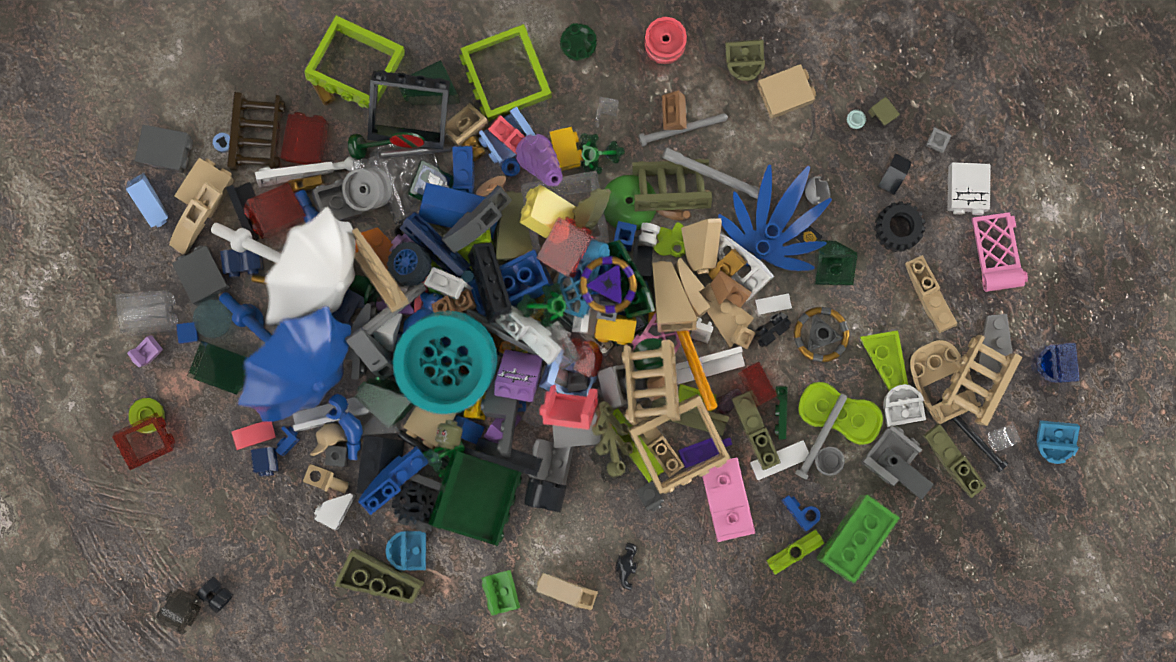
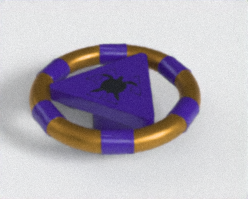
M607 256L593 260L585 267L580 278V291L583 299L592 309L601 313H616L625 309L632 302L636 294L637 282L633 270L626 262L616 257ZM604 264L616 265L587 284L592 270L597 266ZM620 268L623 269L630 283L629 291L622 302ZM587 287L619 304L603 306L596 303L588 292Z

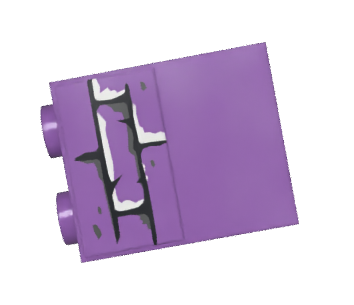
M505 349L495 380L494 395L533 402L542 372L543 359L538 355Z

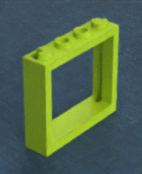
M335 16L304 71L306 80L312 82L314 86L324 87L329 93L341 95L346 101L358 103L363 109L364 107L369 108V95L315 71L333 37L338 31L392 56L385 69L389 73H395L404 57V47L339 16ZM378 85L377 104L387 88L386 85Z
M524 24L460 48L462 52L459 55L463 66L467 65L469 70L466 72L469 83H474L476 88L473 89L476 101L480 99L482 104L479 107L481 114L485 117L487 116L488 122L495 120L499 115L503 117L511 114L510 111L515 107L521 110L552 98L550 88ZM520 36L541 91L490 110L469 54Z

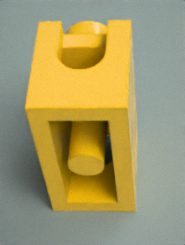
M572 126L550 131L551 143L561 170L581 167L580 161H583L581 149L577 150L576 143L579 142L577 132H573Z
M618 314L616 322L596 318L595 338L600 342L607 343L610 340L617 341L616 343L620 345H628V343H632L634 340L636 318H627L625 315Z

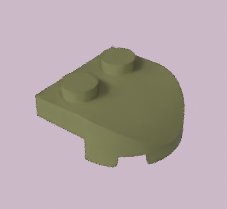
M763 39L725 42L726 65L730 73L743 81L755 79L765 66Z

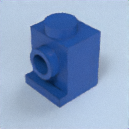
M618 221L614 241L621 240L626 251L631 252L637 225Z

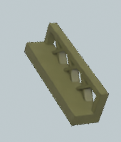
M662 397L652 401L651 408L664 407L667 404V400ZM697 407L680 414L679 421L668 420L708 432ZM707 411L719 436H723L729 417Z

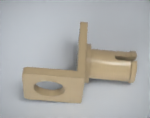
M312 464L308 466L303 479L304 483L321 488L326 492L328 488L345 494L349 482L333 477L334 473ZM315 470L321 474L320 479L316 482L310 479V473Z

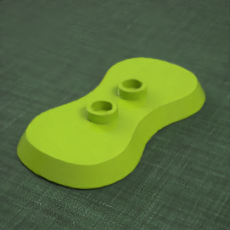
M824 382L810 384L804 390L799 402L801 418L809 425L823 427L841 394L833 386ZM847 398L832 428L842 433L849 441L855 444H869L875 440L880 432L883 414L880 408L871 401Z

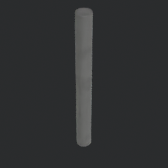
M444 145L443 150L417 147L379 151L378 157L379 159L452 152V145Z

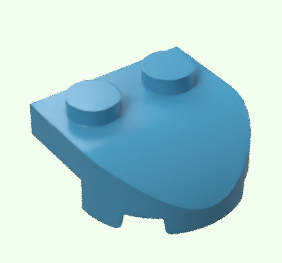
M1040 421L1036 443L1041 455L1048 462L1055 464L1065 463L1072 455L1075 456L1078 451L1079 424Z
M421 531L396 533L386 546L388 561L396 569L403 571L426 570V533Z

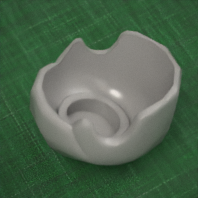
M821 176L809 178L805 185L804 192L806 198L813 205H818L830 198L827 181L819 180Z
M828 446L819 450L815 458V464L822 474L833 476L843 469L845 458L838 448Z

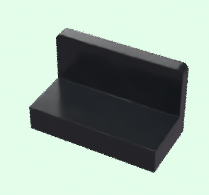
M634 236L633 262L644 281H651L653 246H638V237Z

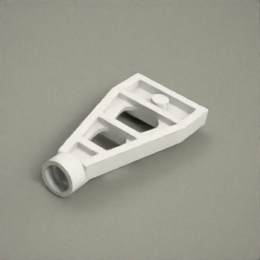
M721 230L717 255L719 260L725 257L723 249L726 246H730L732 249L735 248L751 266V271L744 278H741L737 272L731 277L752 292L746 300L747 302L774 276L759 259L725 235Z

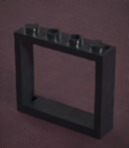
M373 70L370 80L367 140H389L390 136L395 133L408 132L418 134L424 138V145L421 147L443 150L446 139L450 80ZM378 85L443 93L440 133L376 124Z

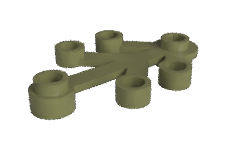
M603 401L595 408L598 418L596 423L592 425V432L596 436L603 434L600 442L596 445V451L599 455L608 453L610 449L612 462L608 463L607 470L611 477H617L623 474L625 465L622 461H619L616 444L624 455L631 454L633 446L630 442L624 443L619 437L629 433L628 425L625 423L620 424L613 415L612 406ZM612 425L616 428L617 433L612 428Z

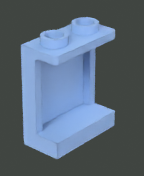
M517 107L510 111L511 114L504 117L506 121L514 128H517L525 137L530 134L535 136V133ZM487 129L479 131L480 138L478 140L484 148L488 147L491 152L488 155L494 164L498 162L501 167L505 159L517 156Z

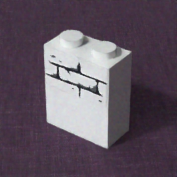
M951 163L948 166V211H953V214L972 212V215H984V212L990 209V164Z

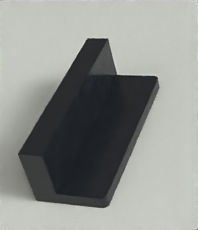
M248 182L238 187L234 185L226 187L241 226L251 232L252 239L256 241L260 237L255 226H252L251 216L246 207V203L253 201L257 213L262 217V225L267 236L270 235L271 230L252 184Z

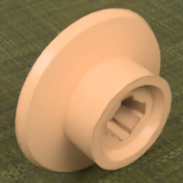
M496 176L491 178L477 189L476 195L487 197L497 185L503 188L506 183V177Z

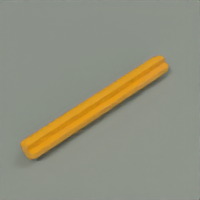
M676 331L706 410H714L717 404L688 331Z

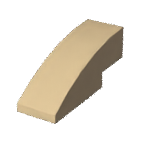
M680 258L674 265V269L698 319L707 313L711 306L700 294L705 287Z

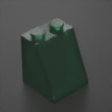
M441 60L411 74L412 76L422 75L427 78L450 80L448 105L460 103L458 94ZM399 87L405 102L410 101L411 106L442 105L443 93Z
M200 341L187 377L237 395L238 392L242 391L245 381H243L246 374L244 364L248 358L213 344Z
M379 377L373 380L370 378L367 382H362L357 388L358 393L354 396L388 428L399 423L414 406L403 394L397 382L388 379L382 381Z

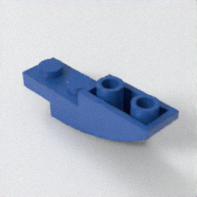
M453 146V189L474 194L473 146Z
M417 446L402 458L400 456L396 457L370 483L358 502L370 515L400 492V486L427 465L429 460Z

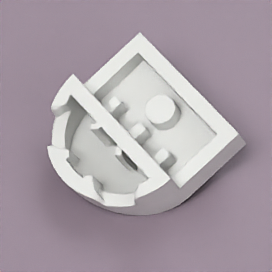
M899 385L892 388L886 394L883 401V409L887 427L926 420L923 406L924 398L920 391L910 385Z

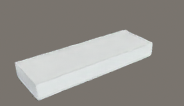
M804 440L776 451L781 463L764 471L758 460L750 462L756 479L760 480L805 461L809 452Z

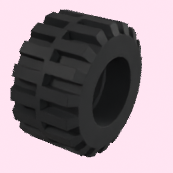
M903 201L894 202L885 207L876 218V225L874 226V231L877 232L875 236L876 239H880V245L884 244L886 246L885 249H892V252H904L914 247L924 236L923 232L926 229L924 227L925 219L921 217L923 216L922 212L917 211L918 207H912L909 202L903 204ZM893 217H901L908 222L910 231L906 237L896 236L891 231L890 220Z

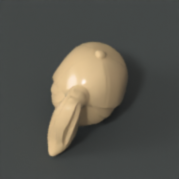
M325 423L316 432L318 445L310 455L315 456L337 442H347V436L344 434L342 426L336 423Z

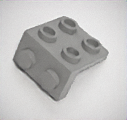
M537 439L532 449L533 456L542 458L543 461L536 479L566 485L574 447L554 448L553 442Z

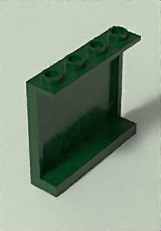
M453 450L429 520V525L498 547V544L502 542L504 537V526L510 519V507L514 505L516 500V489L522 482V472Z

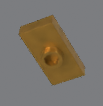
M734 248L716 264V268L709 270L708 275L713 280L721 270L729 277H732L747 262Z

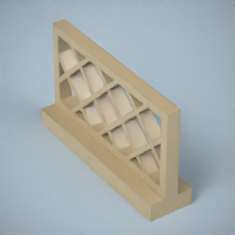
M358 228L352 230L359 250L355 253L354 259L393 313L409 304L405 294L391 277Z

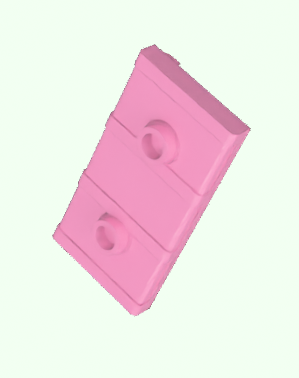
M738 457L727 460V463L723 464L722 467L716 468L715 466L709 469L710 472L702 476L717 542L755 534Z

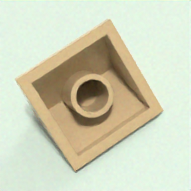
M469 103L447 121L446 134L456 146H461L464 141L472 136H477L479 131L489 126L485 116Z

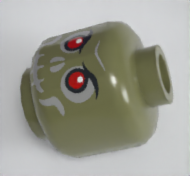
M446 420V423L438 425L435 440L439 443L440 447L454 449L455 446L460 445L463 429L457 426L458 422Z

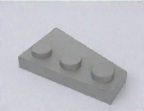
M1007 314L987 316L983 331L985 339L982 344L1004 356L1013 354ZM981 351L979 352V364L995 373L1000 372L1002 368L1001 362ZM977 371L975 373V375H983Z

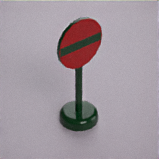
M400 132L391 135L389 140L366 143L364 137L356 133L350 135L348 139V150L354 160H361L365 158L367 148L394 144L403 148H417L424 145V138L418 134Z

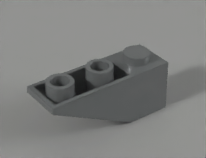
M362 328L345 338L372 373L382 381L394 374V357L392 353Z

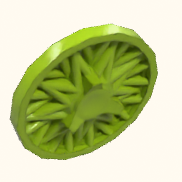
M152 398L137 400L131 406L128 413L131 426L143 434L157 431L163 425L165 419V411L162 405Z

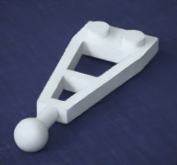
M349 156L345 161L336 163L324 162L277 169L265 167L259 169V172H255L258 187L262 188L287 183L292 179L333 173L335 170L340 169L353 171L358 169L359 160H354Z

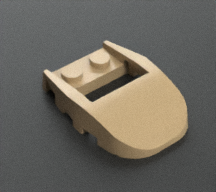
M943 340L931 342L917 349L910 360V372L916 389L922 394L924 398L923 404L937 424L946 422L968 411L954 402L950 406L941 404L942 402L932 406L923 388L953 374L961 366L959 364L961 355L956 347ZM969 369L965 378L972 381ZM966 387V391L957 394V396L977 407L981 405L980 402H977L974 391Z

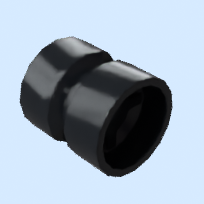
M213 576L199 589L196 596L203 602H208V607L215 613H218L232 599L234 594L227 588H222V583Z

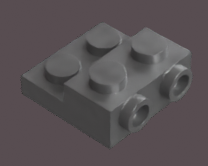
M337 180L327 186L319 185L313 189L312 197L318 212L321 213L324 208L328 207L334 218L341 222L362 215L361 211L351 208L346 203L342 191L344 180Z

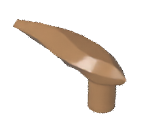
M687 210L656 211L672 220L682 221L691 217L690 212Z

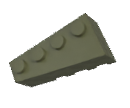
M354 548L350 551L334 586L412 604L417 599L424 582Z

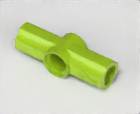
M815 529L796 542L789 544L786 548L767 559L766 562L776 575L825 543ZM796 546L799 548L800 554L794 558L791 556L790 551Z

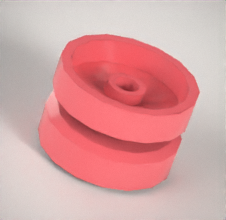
M661 17L651 22L646 30L644 42L646 53L650 59L660 64H670L678 60L685 50L686 30L681 22L671 17Z

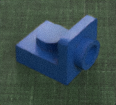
M283 425L281 429L288 437L282 438L277 443L278 448L275 451L280 456H285L300 441L297 437L299 433L294 431L292 426L288 428Z

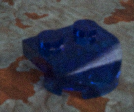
M1077 343L1052 344L1045 347L1037 358V368L1040 375L1054 383L1080 381Z

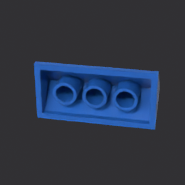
M426 182L418 215L428 223L452 228L467 211L471 213L486 197ZM497 222L490 227L491 238Z

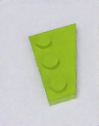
M898 330L859 337L888 391L899 385H908Z

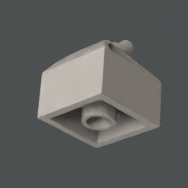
M625 364L598 371L597 374L600 386L597 389L598 396L600 398L603 397L604 401L609 403L612 408L628 405ZM644 378L635 379L636 391L647 389ZM649 397L636 398L637 403L649 400Z

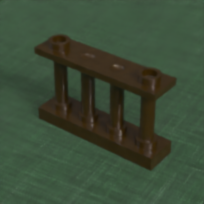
M234 92L227 167L230 170L239 171V166L242 164L269 166L270 169L280 167L278 148L282 112H285V101H283L280 95H276L275 102L248 101L242 92ZM247 108L274 110L273 121L246 119L244 117V110H247ZM242 128H272V140L244 138L242 136ZM244 145L271 147L270 158L242 156L240 150Z

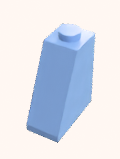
M145 173L128 181L126 190L150 227L152 228L155 225L160 227L165 224L168 213Z

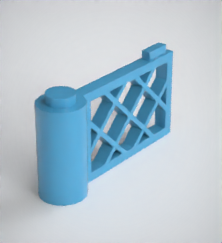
M571 234L566 241L567 252L554 292L564 296L566 307L569 308L565 309V313L584 318V315H588L590 306L583 299L578 288L580 280L576 282L573 273L578 270L583 273L586 265L597 258L609 256L610 250L606 243ZM571 257L575 258L578 266L572 270L569 266ZM601 265L592 270L587 284L597 278ZM569 276L572 285L565 288L563 282ZM587 287L588 292H589L590 295H591L592 290ZM574 288L577 296L570 300L567 292ZM578 300L581 304L579 313L575 312L572 306Z

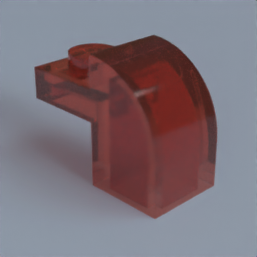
M575 337L573 339H565L562 347L578 354L573 369L587 377H596L602 364L600 347L592 340L582 341Z

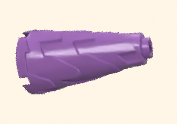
M530 134L524 137L518 143L515 151L517 153L516 159L520 166L535 175L547 186H557L562 181V170L552 143L541 134L535 136Z

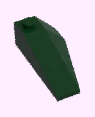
M621 240L607 243L610 250L609 256L626 262L636 277V294L632 302L624 309L626 317L631 318L655 311L656 308L651 291ZM620 268L621 300L623 301L629 291L630 283L629 278L623 269Z

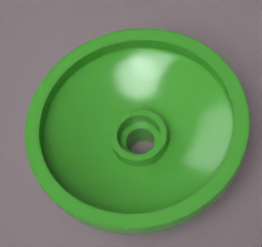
M623 175L607 184L605 189H610L611 193L603 216L611 226L617 228L618 221L637 225V231L641 229L642 223H650L656 211L635 212L634 198L635 195L640 194L639 176ZM647 182V194H656L653 187ZM631 198L633 202L631 204L626 203V199Z

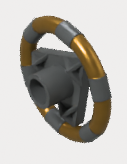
M827 307L809 309L796 322L794 328L796 346L806 358L812 361H832L846 350L849 343L850 332L847 322L834 309ZM816 314L829 315L839 322L843 337ZM813 316L808 347L806 348L801 337V329L805 322ZM842 340L841 344L830 354L820 355L810 352L811 350Z

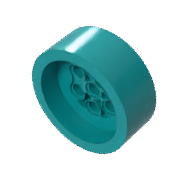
M438 311L421 318L403 334L394 353V374L403 394L417 407L436 414L457 413L475 404L490 386L497 368V351L490 333L475 318L457 311ZM442 337H449L451 345H444ZM460 346H465L468 348L467 355H463L460 353ZM426 347L434 349L435 353L433 356L426 353ZM443 356H449L452 360V364H445L443 362ZM461 365L469 368L468 374H463L460 371ZM427 366H432L435 369L434 375L427 373ZM444 376H450L453 380V383H445L443 379Z

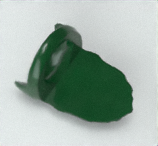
M355 275L353 282L348 287L349 290L364 297L365 305L375 301L376 307V300L380 296L367 276Z

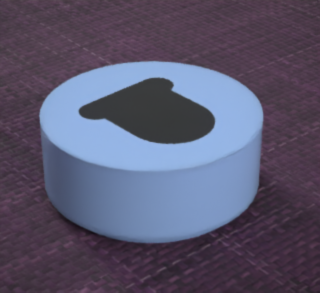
M226 133L215 135L213 138L214 148L222 153L228 152L230 136Z

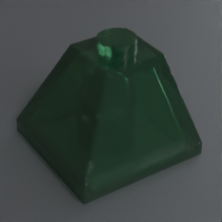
M817 240L826 242V245L817 249L815 253V285H854L857 252L838 241Z

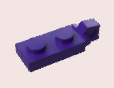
M730 437L721 440L724 447L732 445ZM712 438L678 450L682 463L685 466L684 468L701 463L719 454Z

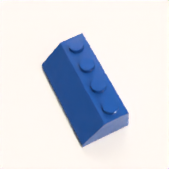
M535 249L499 267L511 306L515 308L548 293L549 290L555 289L549 272ZM474 279L467 284L472 287L471 292L478 313L486 317Z

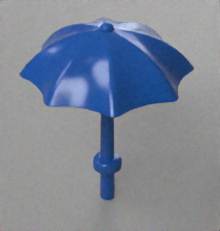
M228 292L220 295L219 301L233 313V323L238 327L247 326L265 343L264 346L245 361L246 382L238 405L251 407L256 410L263 422L279 421L290 417L300 410L317 407L326 393L340 382L344 375L343 361L350 346L345 338L351 335V326L334 319L328 306L322 307L315 313L302 318L282 320L272 335L255 319V310L251 305H241Z

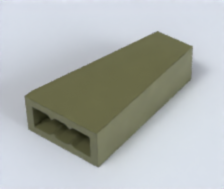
M506 192L512 201L501 211L503 216L497 221L493 242L494 252L499 265H504L532 251L529 228L520 223L521 211L524 207L522 192Z

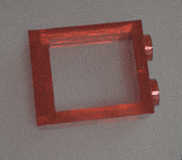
M157 412L114 432L112 436L130 470L174 449L175 439L171 433L168 434L165 428L167 426L162 416L159 417ZM153 423L165 447L138 459L126 435Z

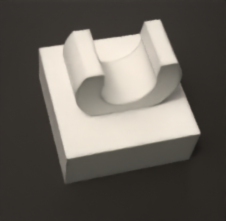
M699 318L696 330L691 331L690 337L708 344L713 330L712 323L709 321L708 325L701 323L702 319Z

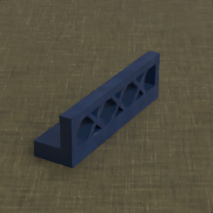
M416 212L407 217L403 222L404 224L400 227L414 243L424 247L430 253V258L446 273L460 278L471 266L458 252L453 253L443 242L442 237Z

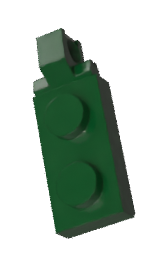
M776 386L774 395L780 402L775 407V416H779V424H775V436H779L778 440H785L787 433L788 387Z

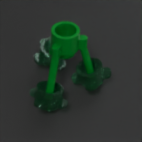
M582 133L580 135L582 140L579 148L582 151V158L584 160L581 163V167L585 171L584 175L586 178L602 173V168L598 164L600 155H605L614 164L620 162V157L625 154V149L620 147L616 141H611L605 151H599L597 146L599 136L597 134L588 135L587 133Z
M555 282L553 285L543 286L544 302L547 304H537L534 299L525 294L523 300L517 304L518 310L522 311L524 317L529 318L530 314L535 313L537 308H546L542 312L544 317L541 325L552 327L554 330L560 327L559 322L566 309L560 284Z

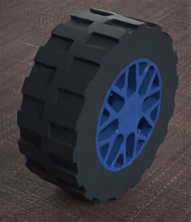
M410 241L402 242V244H398L391 251L388 257L387 270L395 281L405 286L419 285L429 275L432 267L431 255L424 247Z

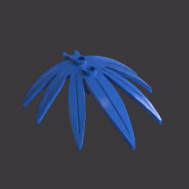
M769 164L765 171L757 200L756 230H753L749 214L735 191L733 192L735 213L745 235L725 216L719 214L718 218H721V225L731 239L748 252L755 254L754 256L760 261L763 259L776 267L786 270L810 271L814 270L815 267L799 259L784 256L806 254L825 246L826 242H802L785 247L783 244L807 229L823 213L832 199L828 198L807 211L782 233L801 199L810 166H807L792 182L778 202L768 224H766L772 192V168Z

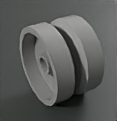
M378 167L354 169L347 174L342 185L343 197L346 203L358 211L381 208L390 200L393 190L388 174Z

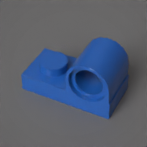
M787 495L781 499L804 531H808L820 520V511L816 507L806 506L800 510L798 508L800 503L794 496L791 498ZM808 510H812L815 513L812 521L806 519L805 514Z

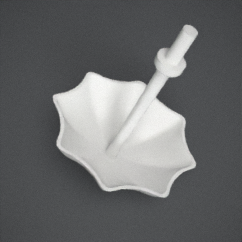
M328 207L324 208L309 223L294 227L290 231L283 253L253 240L251 232L247 229L240 228L235 231L217 222L211 228L213 234L230 241L233 250L237 252L249 250L276 262V265L266 277V284L270 295L269 311L266 323L269 325H279L284 319H297L308 316L325 306L330 308L331 313L335 312L341 306L343 297L354 280L353 261L356 244L350 222H341L335 219Z

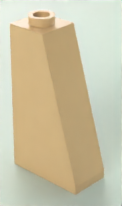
M658 261L652 263L657 332L696 330V315L672 262Z

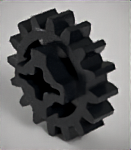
M410 482L409 487L403 484L402 490L392 497L391 508H394V515L399 514V520L405 518V523L412 520L413 524H416L418 519L422 523L424 517H430V512L434 508V499L431 498L432 492L426 493L427 487L421 489L419 483L416 487L413 486L412 482Z

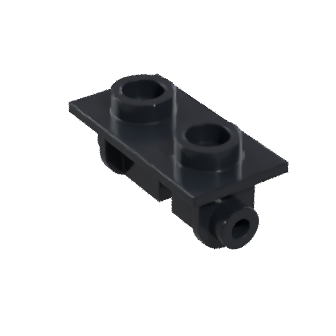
M782 312L776 313L770 318L769 322L755 330L754 339L758 341L757 343L761 348L767 347L776 339L773 332L780 336L790 328L789 326L792 323L787 315Z

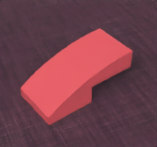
M499 115L487 130L517 155L515 152L517 145L525 136Z
M260 422L231 432L236 450L276 438L272 422Z

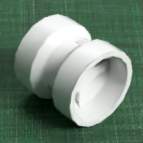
M642 223V233L638 237V243L656 246V235L659 234L660 227L651 223Z

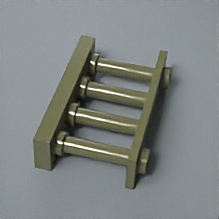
M695 159V161L709 166V159ZM639 161L632 163V175L639 176L640 194L635 195L634 198L635 212L711 208L712 191H705L703 174L670 161ZM677 174L678 193H667L665 175ZM684 174H696L697 192H686ZM658 175L659 194H647L646 176Z

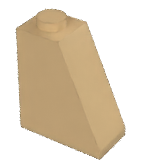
M721 218L706 219L681 228L688 267L692 272H697L698 275L708 274L710 269L716 268L722 224Z
M542 573L537 582L538 588L536 592L588 610H592L598 591Z

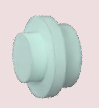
M853 110L847 116V124L853 129L863 127L866 122V116L860 110Z

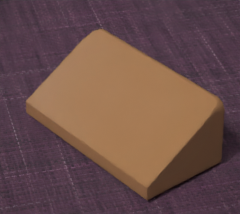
M679 90L662 95L663 129H686L685 95Z

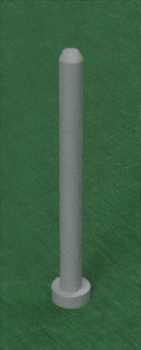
M720 114L686 124L687 128L683 130H662L648 135L641 133L638 134L640 144L644 147L651 141L723 122L728 119L727 114Z
M841 394L801 469L796 470L795 474L806 480L808 479L809 475H807V472L847 400L846 395Z

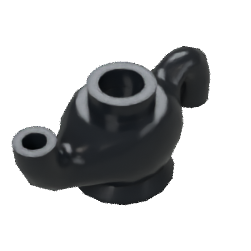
M627 542L625 546L627 553L623 556L618 555L614 573L618 572L621 585L631 591L632 584L627 580L630 574H635L637 562H634V556L637 553V547Z

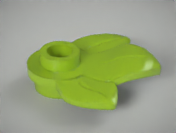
M677 222L672 230L660 227L659 234H657L659 243L653 249L661 256L672 255L676 258L684 256L686 252L681 230L684 226ZM676 245L681 247L679 252L674 250Z

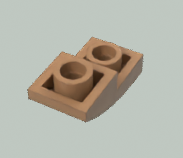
M469 289L462 291L457 300L447 295L431 304L434 312L448 310L466 313L468 309L477 307L472 292Z

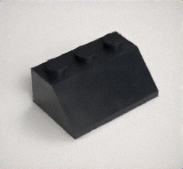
M364 435L356 493L363 494L370 483L396 457H403L405 441Z

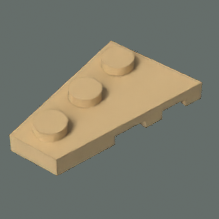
M708 283L700 293L711 306L707 314L726 341L728 347L731 348L734 343L730 340L738 325L740 324L747 328L754 318L726 298L719 305L710 286L711 283Z

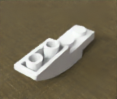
M512 306L513 311L511 314L497 316L495 321L516 341L522 339L548 364L553 363L562 350L550 338L552 335L550 331L521 310Z

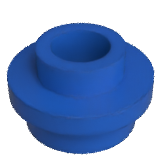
M512 157L505 159L501 165L502 172L509 177L517 175L520 171V164L517 159ZM509 164H513V168L511 170H508L507 168Z

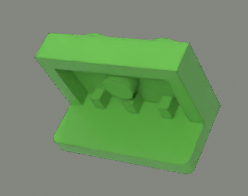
M511 570L482 577V587L486 593L487 607L492 616L520 608Z

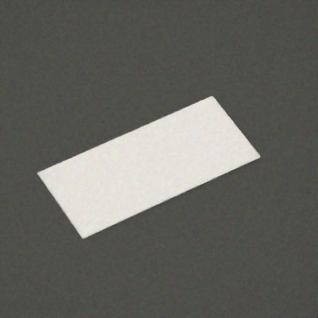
M789 293L755 300L758 315L792 308Z

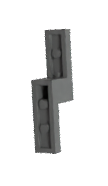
M497 356L495 376L485 391L486 397L482 399L481 410H483L486 417L505 419L501 423L503 437L499 439L498 451H500L502 457L510 458L519 400L494 395L495 380L502 361Z

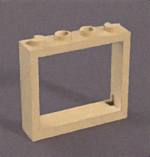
M698 394L679 403L680 414L697 407L719 454L662 483L638 435L670 419L666 415L652 416L638 423L637 426L628 428L636 448L660 494L672 492L675 490V486L679 484L682 486L692 481L691 478L697 475L699 477L704 476L710 472L709 469L715 466L716 468L722 467L730 459Z

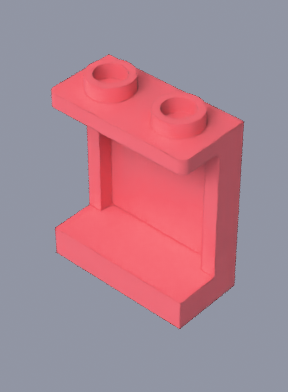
M556 385L551 386L550 390L546 391L545 403L540 406L543 424L589 430L595 415V408L598 406V390L590 388L587 397L560 394L556 392Z

